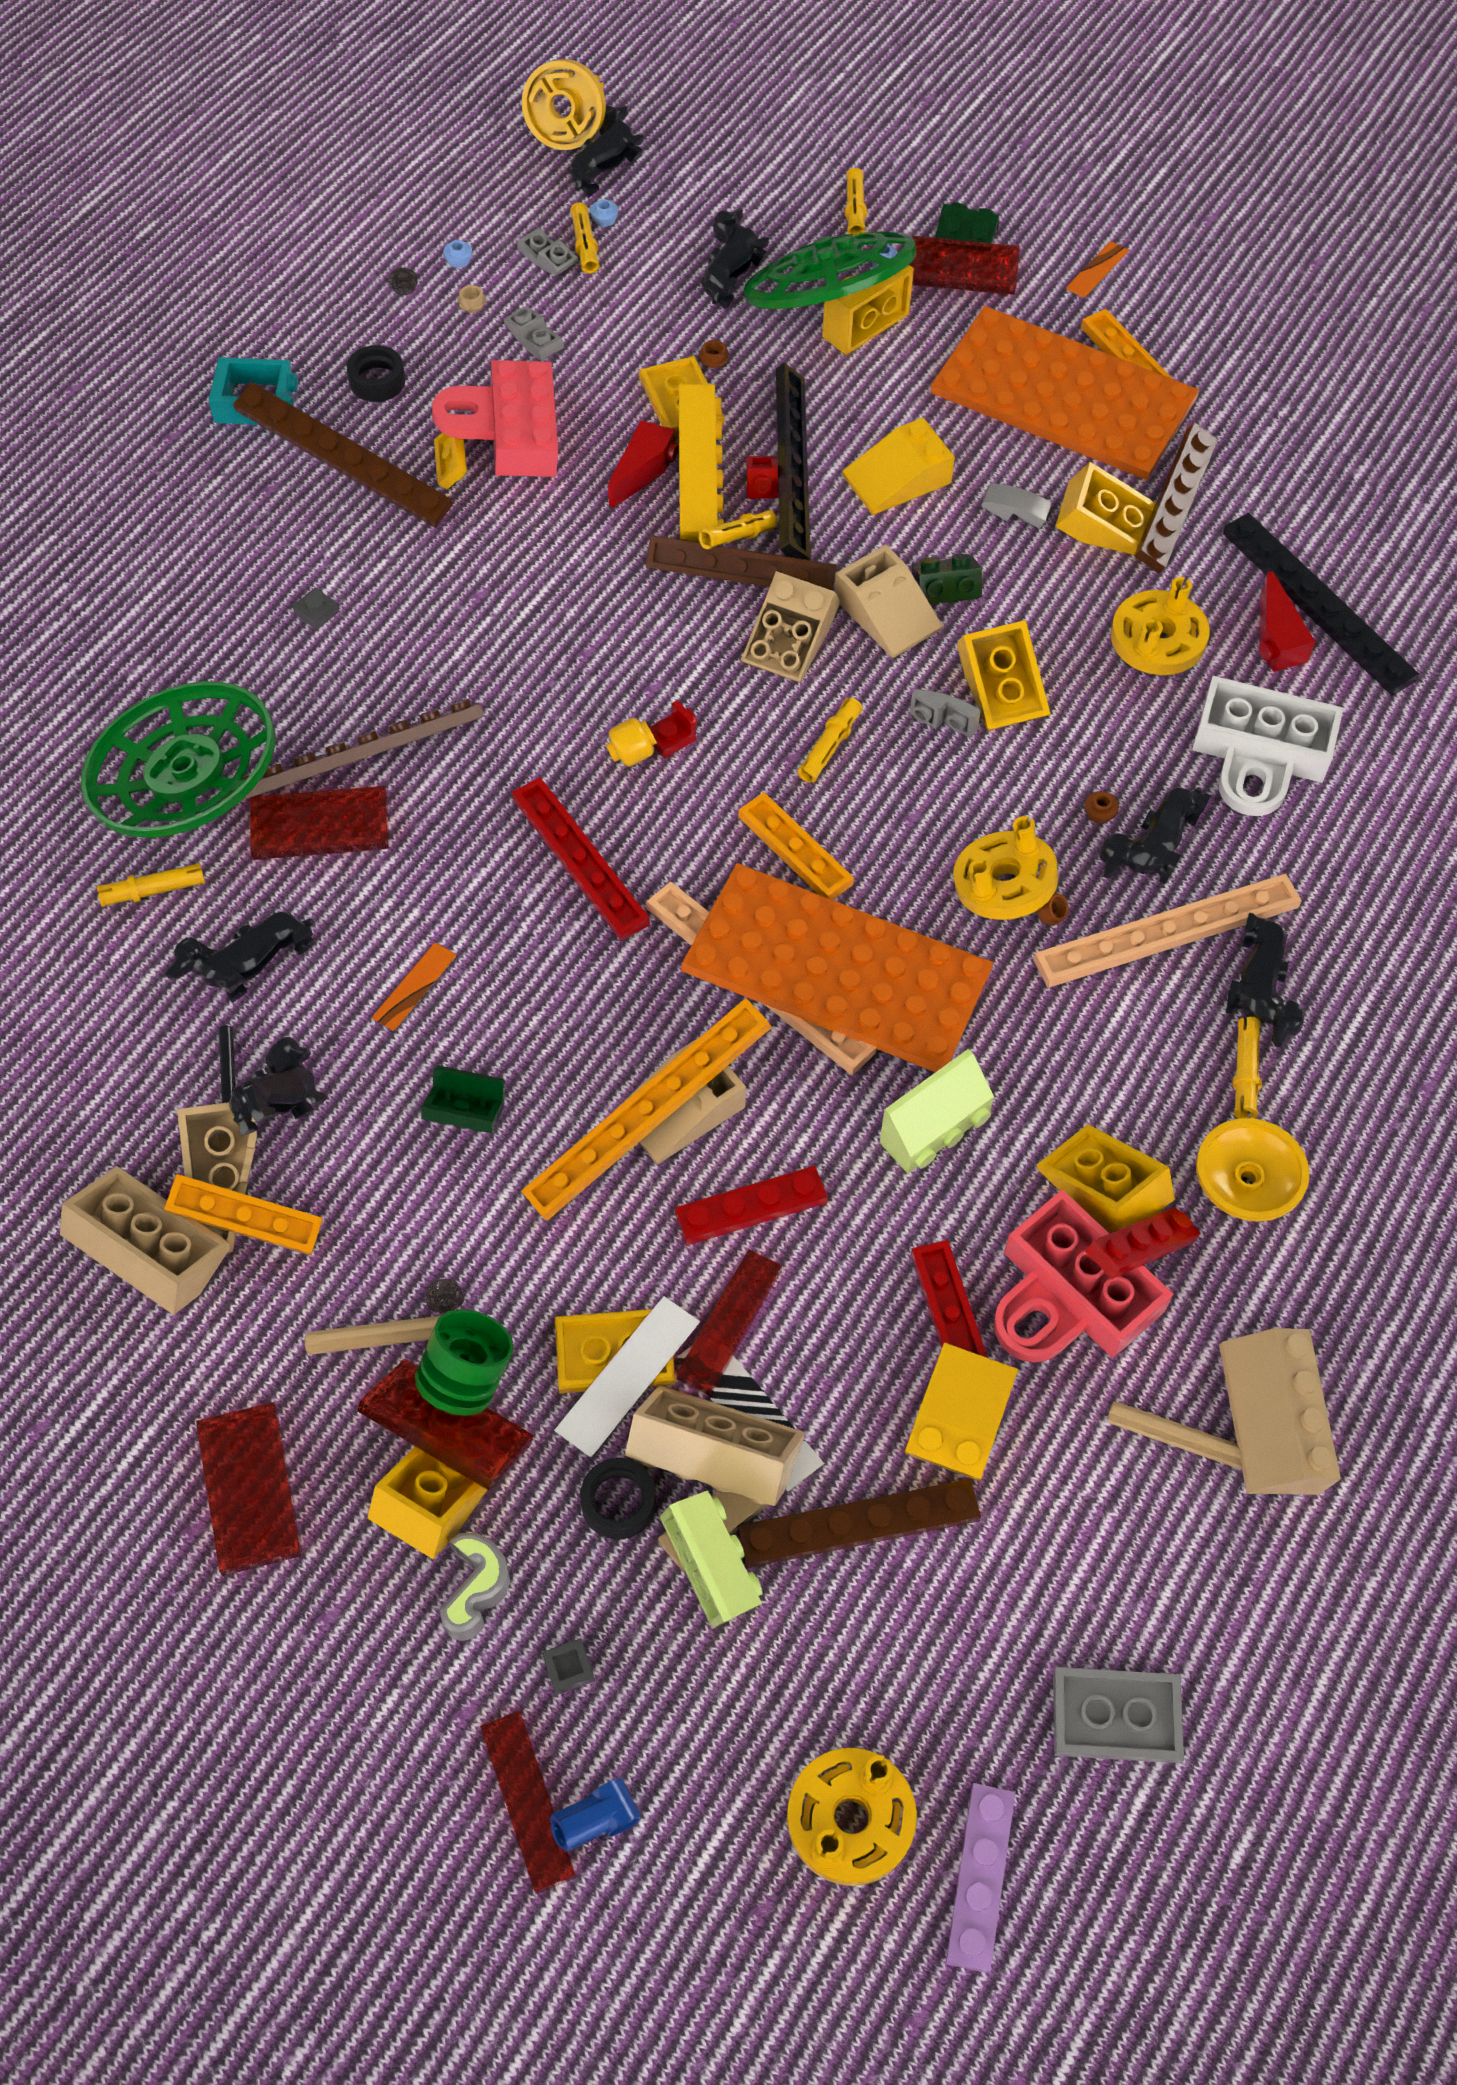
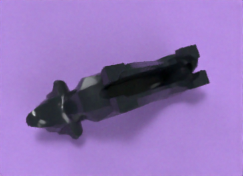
M606 105L604 121L599 130V133L602 135L594 140L591 138L587 139L581 151L574 156L572 163L568 166V171L575 181V191L582 189L588 198L599 190V185L591 183L594 182V179L600 173L618 166L623 162L624 157L633 163L642 156V149L636 145L643 143L644 136L640 134L633 135L632 128L622 122L628 114L626 105L616 108Z
M741 208L733 212L722 210L716 214L713 222L714 234L718 241L726 244L721 249L715 248L712 251L708 261L709 265L701 279L705 292L712 297V304L719 302L724 309H727L734 300V295L730 293L737 283V278L747 272L751 262L758 267L762 264L767 254L764 248L769 243V238L763 237L758 239L753 230L740 225L744 216Z
M1200 787L1194 791L1184 788L1169 790L1158 810L1155 812L1150 809L1141 826V828L1147 830L1142 838L1131 840L1123 834L1116 833L1104 841L1099 852L1100 860L1105 863L1104 877L1107 879L1112 878L1117 874L1122 865H1126L1141 874L1158 873L1160 881L1165 884L1181 857L1180 854L1174 851L1181 842L1185 818H1188L1189 824L1195 826L1211 795L1201 794L1202 789Z
M277 912L253 927L250 925L241 927L235 933L234 941L221 950L210 949L192 937L185 938L175 947V961L167 969L165 976L170 980H176L189 972L195 971L208 985L225 988L229 1000L234 1003L247 993V989L242 982L257 976L280 949L295 944L294 951L301 955L314 945V939L311 937L313 933L310 928L314 921L310 918L301 922L290 913Z
M1249 913L1242 947L1250 948L1251 945H1256L1242 968L1241 981L1231 982L1226 1013H1233L1235 1010L1240 1009L1247 1017H1255L1262 1023L1272 1024L1273 1044L1275 1047H1281L1288 1036H1296L1301 1031L1304 1023V1014L1301 1006L1295 1001L1283 1000L1276 992L1277 982L1285 983L1289 962L1283 961L1288 934L1281 925L1268 921L1265 918H1259L1254 913Z
M284 1037L275 1042L265 1058L268 1068L260 1069L251 1075L241 1086L233 1089L229 1107L234 1115L233 1121L239 1125L241 1136L257 1131L259 1128L256 1123L273 1117L275 1114H286L292 1110L295 1119L309 1115L314 1109L306 1101V1098H309L312 1104L316 1105L322 1104L329 1098L323 1092L316 1091L313 1073L303 1065V1062L309 1059L311 1051L300 1047L293 1038Z

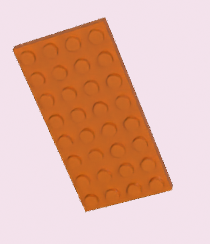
M985 305L931 384V393L1147 481L1195 403L1199 393L1197 388Z
M737 863L685 956L681 971L780 1011L800 1017L805 1021L830 1031L842 1033L846 1037L858 1042L860 1040L876 1046L878 1050L937 1072L952 1060L991 973L994 962Z

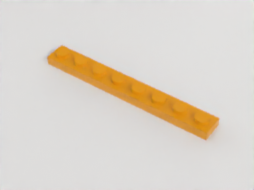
M745 998L522 1189L521 1192L539 1214L548 1221L772 1028L770 1023Z

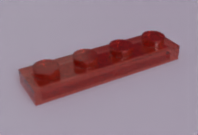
M748 1249L677 1371V1380L709 1396L712 1395L781 1274L782 1265Z
M520 1710L481 1725L482 1734L535 1894L575 1879L576 1875L568 1852L565 1853L560 1846H557L551 1833L552 1828L549 1818L554 1813Z

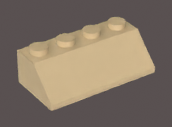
M116 1166L62 1203L60 1235L175 1315L202 1293L229 1251L230 1243L197 1221L165 1212L166 1199Z
M1273 1328L1221 1342L1219 1348L1237 1445L1241 1451L1240 1461L1246 1493L1319 1495L1341 1480L1310 1329Z
M659 1385L633 1414L625 1457L637 1460L640 1465L645 1467H658L673 1472L675 1476L684 1480L694 1479L709 1484L713 1489L720 1492H733L748 1497L755 1504L775 1506L786 1489L802 1446L805 1432Z

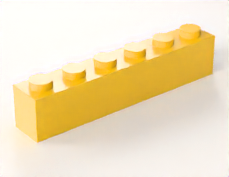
M679 384L680 540L699 542V533L702 529L724 523V519H718L717 513H723V494H717V489H723V469H717V464H722V445H716V440H722V421H716V416H721V397H715V384Z

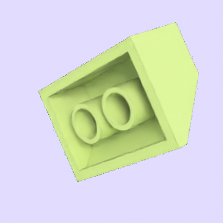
M969 1048L884 1109L879 1143L908 1174L917 1167L922 1169L929 1165L936 1157L938 1151L945 1146L947 1148L955 1146L962 1139L965 1131L972 1126L975 1128L982 1126L991 1116L990 1111L994 1096L974 1054Z
M707 1490L669 1505L660 1515V1519L711 1628L714 1629L761 1605L762 1603L759 1598L763 1594L761 1585L753 1572L747 1573L741 1558L745 1556L744 1550L735 1534L730 1536L723 1523L727 1516L720 1500L717 1497L712 1499Z

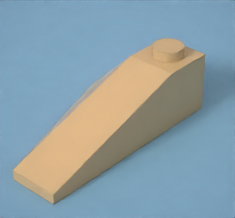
M229 1102L177 1109L184 1175L245 1194L257 1141V1131L241 1136L238 1123L233 1121L234 1115L229 1107ZM201 1223L230 1243V1249L227 1253L233 1252L237 1233Z

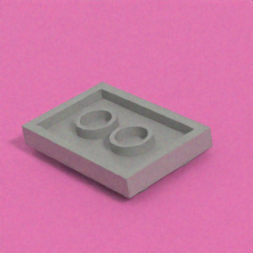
M1065 1667L1054 1668V1756L1182 1763L1184 1761L1180 1674Z

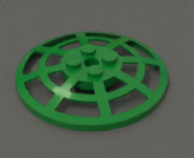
M864 232L832 238L830 236L819 238L814 243L794 250L775 260L754 274L744 287L746 300L749 304L758 308L788 309L818 304L859 292L892 277L907 267L917 255L915 240L912 236L899 232ZM887 243L905 244L902 250L891 259L880 255L886 248ZM876 244L869 251L861 249V245ZM867 261L879 264V266L840 282L838 281V273L857 267ZM790 266L793 267V270L788 274L778 273ZM825 277L826 286L784 293L791 283L811 281ZM767 278L779 283L772 293H765L754 289Z
M203 681L187 683L155 693L120 714L104 729L94 742L85 759L81 773L83 799L94 817L105 827L116 833L131 837L155 838L171 836L207 824L241 802L255 788L265 774L273 757L276 744V733L272 717L263 702L251 691L225 682ZM205 698L229 700L221 717L216 715H198L185 718L181 704L182 702ZM241 704L255 712L265 726L263 731L251 739L248 738L244 730L237 723L232 721ZM168 707L171 723L153 731L138 744L124 737L139 722ZM191 727H214L209 736L188 734L187 730ZM228 731L237 738L240 745L222 753L217 744L225 732ZM174 733L175 738L164 743L154 752L148 750L161 739ZM266 742L264 752L257 766L247 780H242L249 766L251 751ZM114 746L129 754L120 768L117 784L97 785L101 766ZM241 757L234 777L232 779L222 777L225 764ZM138 760L145 762L144 779L129 782L132 770ZM211 788L222 790L210 800L197 806L196 798ZM150 789L155 798L143 808L139 807L130 796V793ZM119 795L124 807L133 816L121 823L112 821L103 812L99 805L98 797ZM167 802H182L183 811L156 813ZM182 819L180 822L164 826L136 827L145 820L167 822Z

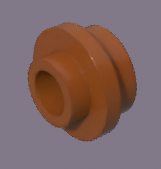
M709 340L703 344L699 352V359L703 365L717 368L727 363L729 352L723 342Z
M1094 792L1086 799L1085 811L1089 819L1095 823H1107L1118 813L1119 803L1108 792Z
M1055 892L1051 899L1037 910L1040 920L1048 926L1057 925L1063 921L1069 911L1067 899L1062 894Z

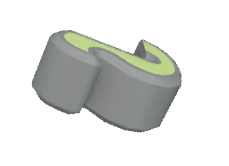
M459 1533L448 1540L452 1551L474 1570L440 1608L441 1620L448 1636L461 1641L475 1637L483 1629L484 1620L482 1614L478 1611L495 1607L505 1598L510 1585L509 1570L505 1556L494 1542L477 1533Z

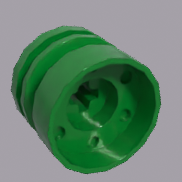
M459 1309L446 1312L438 1318L415 1373V1383L418 1391L435 1408L447 1413L463 1416L481 1413L490 1406L514 1350L512 1337L503 1325L492 1317L478 1311Z

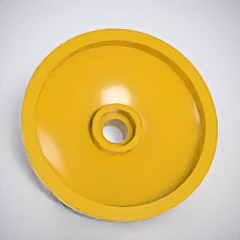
M1233 1119L1215 1127L1203 1140L1196 1158L1197 1178L1206 1196L1219 1209L1242 1220L1269 1221L1286 1215L1300 1203L1309 1183V1165L1299 1143L1284 1129L1260 1119ZM1241 1178H1249L1252 1184L1245 1183Z

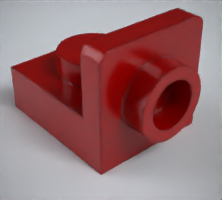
M746 456L747 497L749 499L777 498V456Z
M678 700L671 703V715L649 727L657 742L653 747L664 759L696 741L697 718L690 708H685Z

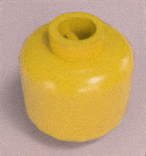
M632 717L609 730L608 736L611 742L607 743L606 747L614 762L621 759L625 766L631 767L652 756L654 753L653 745L657 744L646 721L640 722L637 718Z

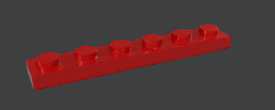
M541 777L512 791L513 801L620 941L650 926L649 916Z

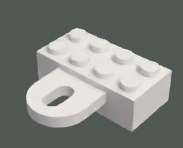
M1212 676L1192 750L1225 758L1219 779V792L1229 807L1249 816L1267 815L1277 810L1283 803L1288 791L1291 775L1323 783L1333 758L1344 708ZM1255 775L1262 779L1263 789L1260 796L1251 797L1243 791L1245 777Z

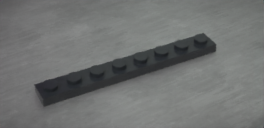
M784 362L776 368L780 550L787 557L810 560L805 378Z
M1250 513L1225 525L1223 535L1265 575L1273 571L1288 597L1391 696L1416 682L1419 673Z

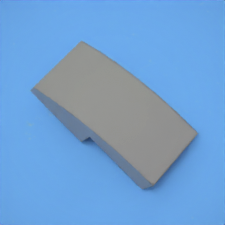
M540 228L535 229L520 239L517 244V249L531 262L556 276L577 263L579 259L560 239L553 242Z
M528 306L519 308L514 314L504 318L505 325L515 338L540 361L564 348L562 337L545 326L544 317Z
M990 483L981 506L1005 521H1008L1012 514H1015L1024 522L1040 529L1047 519L1052 502L1021 488Z
M916 689L912 693L910 714L919 722L927 724L935 730L944 722L954 731L961 732L969 738L978 730L981 710L961 699L939 692Z

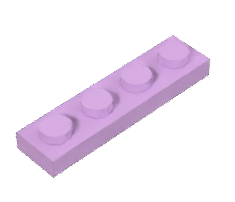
M976 1783L972 1785L945 1964L988 1974L991 1971L1015 1800L1014 1791Z

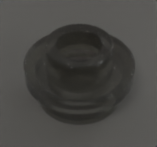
M398 268L388 278L390 287L398 295L413 293L418 283L417 274L408 268Z
M452 1279L437 1280L428 1288L426 1304L430 1310L443 1314L456 1310L464 1302L463 1289Z

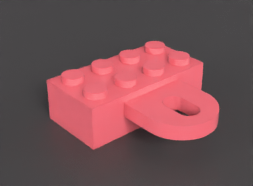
M491 360L490 386H453L440 391L435 396L432 403V420L442 433L458 439L493 440L495 476L556 477L558 440L552 362ZM470 410L475 412V414H450L447 411Z
M1062 1189L1008 1236L1004 1254L1026 1277L999 1302L994 1317V1331L998 1342L1005 1351L1013 1357L1026 1362H1043L1052 1359L1083 1332L1090 1336L1114 1359L1166 1311L1173 1293L1144 1265L1111 1279L1085 1251L1093 1240L1109 1233ZM1033 1311L1043 1312L1048 1317L1049 1323L1031 1338H1022L1017 1335L1014 1327L1023 1318Z

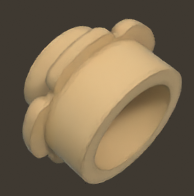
M468 285L460 290L457 300L462 310L475 313L483 308V304L486 303V296L480 287Z

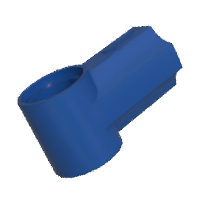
M617 1778L594 1790L588 1798L553 1813L549 1820L552 1828L551 1833L557 1846H560L566 1853L604 1834L607 1837L615 1836L637 1824L642 1817L623 1778Z

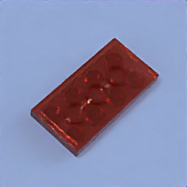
M912 236L917 248V255L909 264L914 268L912 285L1015 295L1020 246Z
M386 786L255 796L250 798V853L253 860L389 849Z
M403 1359L359 1401L357 1412L488 1491L531 1446L534 1437L530 1432L489 1408H486L481 1413L468 1416L450 1414L435 1408L422 1397L416 1387L415 1373L418 1366L406 1359Z
M275 1402L197 1420L196 1426L221 1575L225 1576L303 1556Z

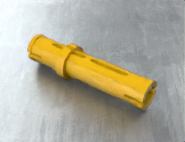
M851 168L846 173L847 205L845 207V217L848 220L847 230L848 234L864 233L866 231L865 218L867 216V207L864 204V175L861 169Z
M581 202L575 203L570 208L577 240L575 250L577 255L580 256L582 271L592 274L599 269V261L597 259L598 244L596 239L593 238L587 205Z
M765 510L755 515L752 513L743 514L738 520L702 529L699 533V542L703 548L711 549L741 538L752 539L761 532L773 530V527L777 526V517L771 510Z
M848 697L845 698L837 713L825 723L826 729L797 770V774L802 780L814 783L840 742L848 738L851 733L852 724L863 711L859 701L851 697L849 699Z
M199 862L136 878L134 875H129L127 880L101 886L97 885L96 888L97 892H99L98 897L101 907H106L107 905L133 900L136 903L140 902L142 897L199 884L203 885L205 880Z
M1247 1017V1026H1245L1244 1018L1239 1019L1237 1023L1236 1075L1232 1079V1087L1236 1091L1234 1116L1238 1119L1249 1118L1248 1111H1250V1118L1255 1119L1258 1116V1091L1262 1087V1079L1258 1076L1261 1021L1255 1017Z

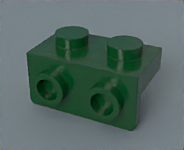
M953 202L951 205L943 203L935 241L991 252L995 233L999 227V215L987 208L973 210L958 202Z
M955 554L951 559L945 560L928 557L921 559L920 563H911L912 575L929 604L979 599L982 597V567L973 556Z
M437 1065L433 1071V1087L421 1107V1119L492 1134L504 1109L506 1082L501 1078Z

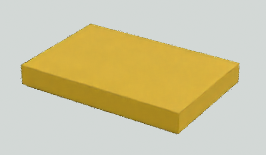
M695 356L639 370V379L661 426L675 429V437L679 436V384H708ZM721 411V416H716V421H722V425H724V415Z
M653 1309L555 1317L559 1394L586 1392ZM673 1356L648 1387L675 1385Z

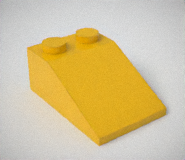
M908 265L897 274L876 285L824 302L822 337L842 353L848 355L909 315L914 268ZM854 276L846 277L843 280L852 278Z
M924 417L897 427L842 471V476L869 512L875 515L951 484L955 457Z
M1089 462L1069 480L1055 527L1079 542L1134 555L1156 503Z
M1026 620L962 636L957 643L960 660L976 705L981 710L980 714L987 731L1051 715Z
M1089 1124L1037 1164L1038 1170L1059 1191L1063 1189L1109 1234L1157 1215L1175 1200L1168 1166Z
M944 1343L916 1417L905 1454L981 1481L1018 1369Z
M442 1419L375 1485L367 1519L431 1559H434L449 1543L448 1540L455 1537L505 1466L508 1458L445 1419Z

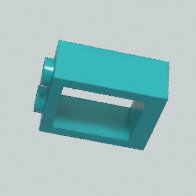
M218 357L208 400L214 423L259 425L235 410L233 404L239 397L232 396L235 383L249 384L253 382L254 384L277 385L275 396L294 406L292 394L297 392L298 377L296 373L292 372L290 360Z

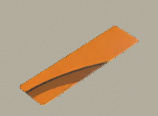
M1110 241L1070 282L1066 289L1085 298L1129 252V249Z
M434 943L376 1011L372 1019L392 1031L396 1030L455 959L456 954L438 943Z

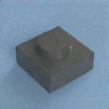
M316 587L293 605L294 614L316 630L340 612L338 603Z
M581 1638L542 1652L555 1695L595 1681Z

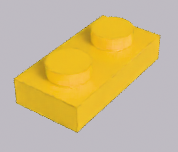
M441 433L434 439L437 483L443 488L449 489L467 473L464 439L453 438Z

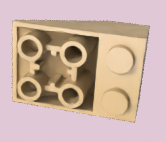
M886 544L836 572L834 592H836L840 600V605L892 659L943 629V625L907 565Z
M776 571L741 662L801 683L827 636L839 607L840 600L836 592Z
M696 1040L692 1041L682 1049L672 1054L628 1098H630L635 1092H637L642 1086H644L649 1080H651L656 1074H658L663 1068H665L670 1062H672L677 1056H679ZM727 1066L644 1137L639 1144L656 1165L660 1164L744 1109L746 1086L731 1068Z

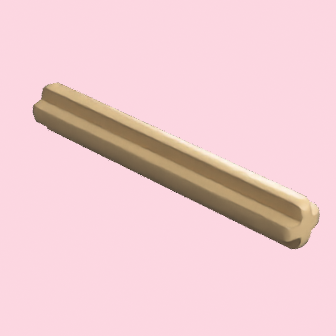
M440 1316L307 1332L304 1339L307 1354L313 1355L425 1341L430 1339Z
M1113 1402L1110 1407L1107 1419L1112 1425L1242 1470L1240 1461L1241 1451L1237 1443L1120 1402Z

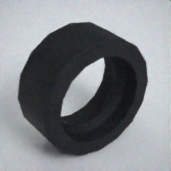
M383 345L363 347L354 352L347 361L349 386L352 392L362 400L383 402L394 398L405 386L403 361L399 353L392 348ZM373 368H385L392 371V373L380 379H366L360 376L365 371Z
M625 1458L606 1459L595 1465L584 1477L580 1490L582 1513L589 1527L600 1536L613 1540L632 1538L644 1531L652 1521L656 1509L654 1481L648 1471L636 1461ZM624 1477L631 1479L638 1485L641 1491L642 1502L640 1509L627 1520L613 1521L606 1519L595 1506V1495L598 1487L610 1478Z

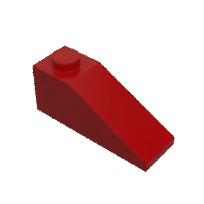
M642 420L639 422L608 483L609 506L615 508L665 473L670 461L674 462L676 460L679 450V444L675 443V429Z
M1272 571L1267 573L1260 593L1259 651L1262 659L1268 662L1273 672L1308 663L1315 640Z

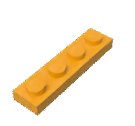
M1107 309L1082 319L1081 329L1103 352L1173 379Z
M765 792L738 809V818L817 894L833 900L853 886L854 877Z
M179 1174L175 1176L164 1207V1211L310 1256L312 1255L323 1221L322 1217Z

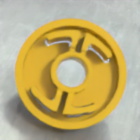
M555 59L534 70L526 81L522 93L524 119L533 135L543 144L558 150L576 149L581 147L587 139H593L603 124L606 111L603 92L604 82H599L602 78L594 75L583 64L570 59ZM557 95H564L569 99L571 112L568 116H561L560 111H556L557 107L554 105V99ZM594 117V119H593V121H592L590 127L587 129V127L589 126V124H590L592 118Z
M1177 577L1172 580L1170 591H1143L1130 596L1120 604L1115 612L1111 627V641L1117 654L1127 664L1149 674L1173 675L1190 669L1202 658L1209 640L1210 628L1203 611L1193 601L1188 599L1192 589V583L1189 579H1187L1184 588L1182 586L1185 577ZM1162 632H1164V633H1166L1169 637H1168V638H1160V634H1161Z
M1028 816L1018 817L1013 822V831H1002L985 835L969 844L960 853L954 865L953 876L957 896L968 910L985 918L1008 920L1029 915L1043 907L1051 899L1058 885L1057 860L1051 847L1042 839L1036 837L1034 819L1031 818L1029 820ZM1045 863L1047 866H1045L1044 864L1040 865V872L1038 878H1036L1039 870V864ZM1003 874L1016 875L1015 878L1007 881L996 879Z
M859 1748L832 1750L810 1762L800 1773L793 1785L787 1809V1825L791 1842L805 1865L815 1874L830 1882L846 1886H858L878 1881L891 1873L901 1863L911 1846L917 1822L914 1796L902 1773L889 1759H885L883 1755ZM840 1763H849L851 1765V1770H849V1765L842 1764L837 1766V1768L825 1773L820 1778L818 1777L824 1771L833 1768ZM805 1794H807L806 1801H805V1804H804V1809H803V1818H802V1822H801L803 1800H804ZM898 1799L903 1807L902 1824L899 1836L897 1835L900 1824L901 1805L898 1801L893 1802L892 1804V1800ZM855 1802L864 1808L868 1822L862 1831L850 1834L838 1827L835 1821V1811L841 1804ZM812 1808H813L812 1819H811V1829H812V1830H810V1824H809L810 1812H811V1810H812ZM872 1850H874V1852L868 1857L854 1862V1864L852 1863L853 1860L862 1858L868 1853H870Z

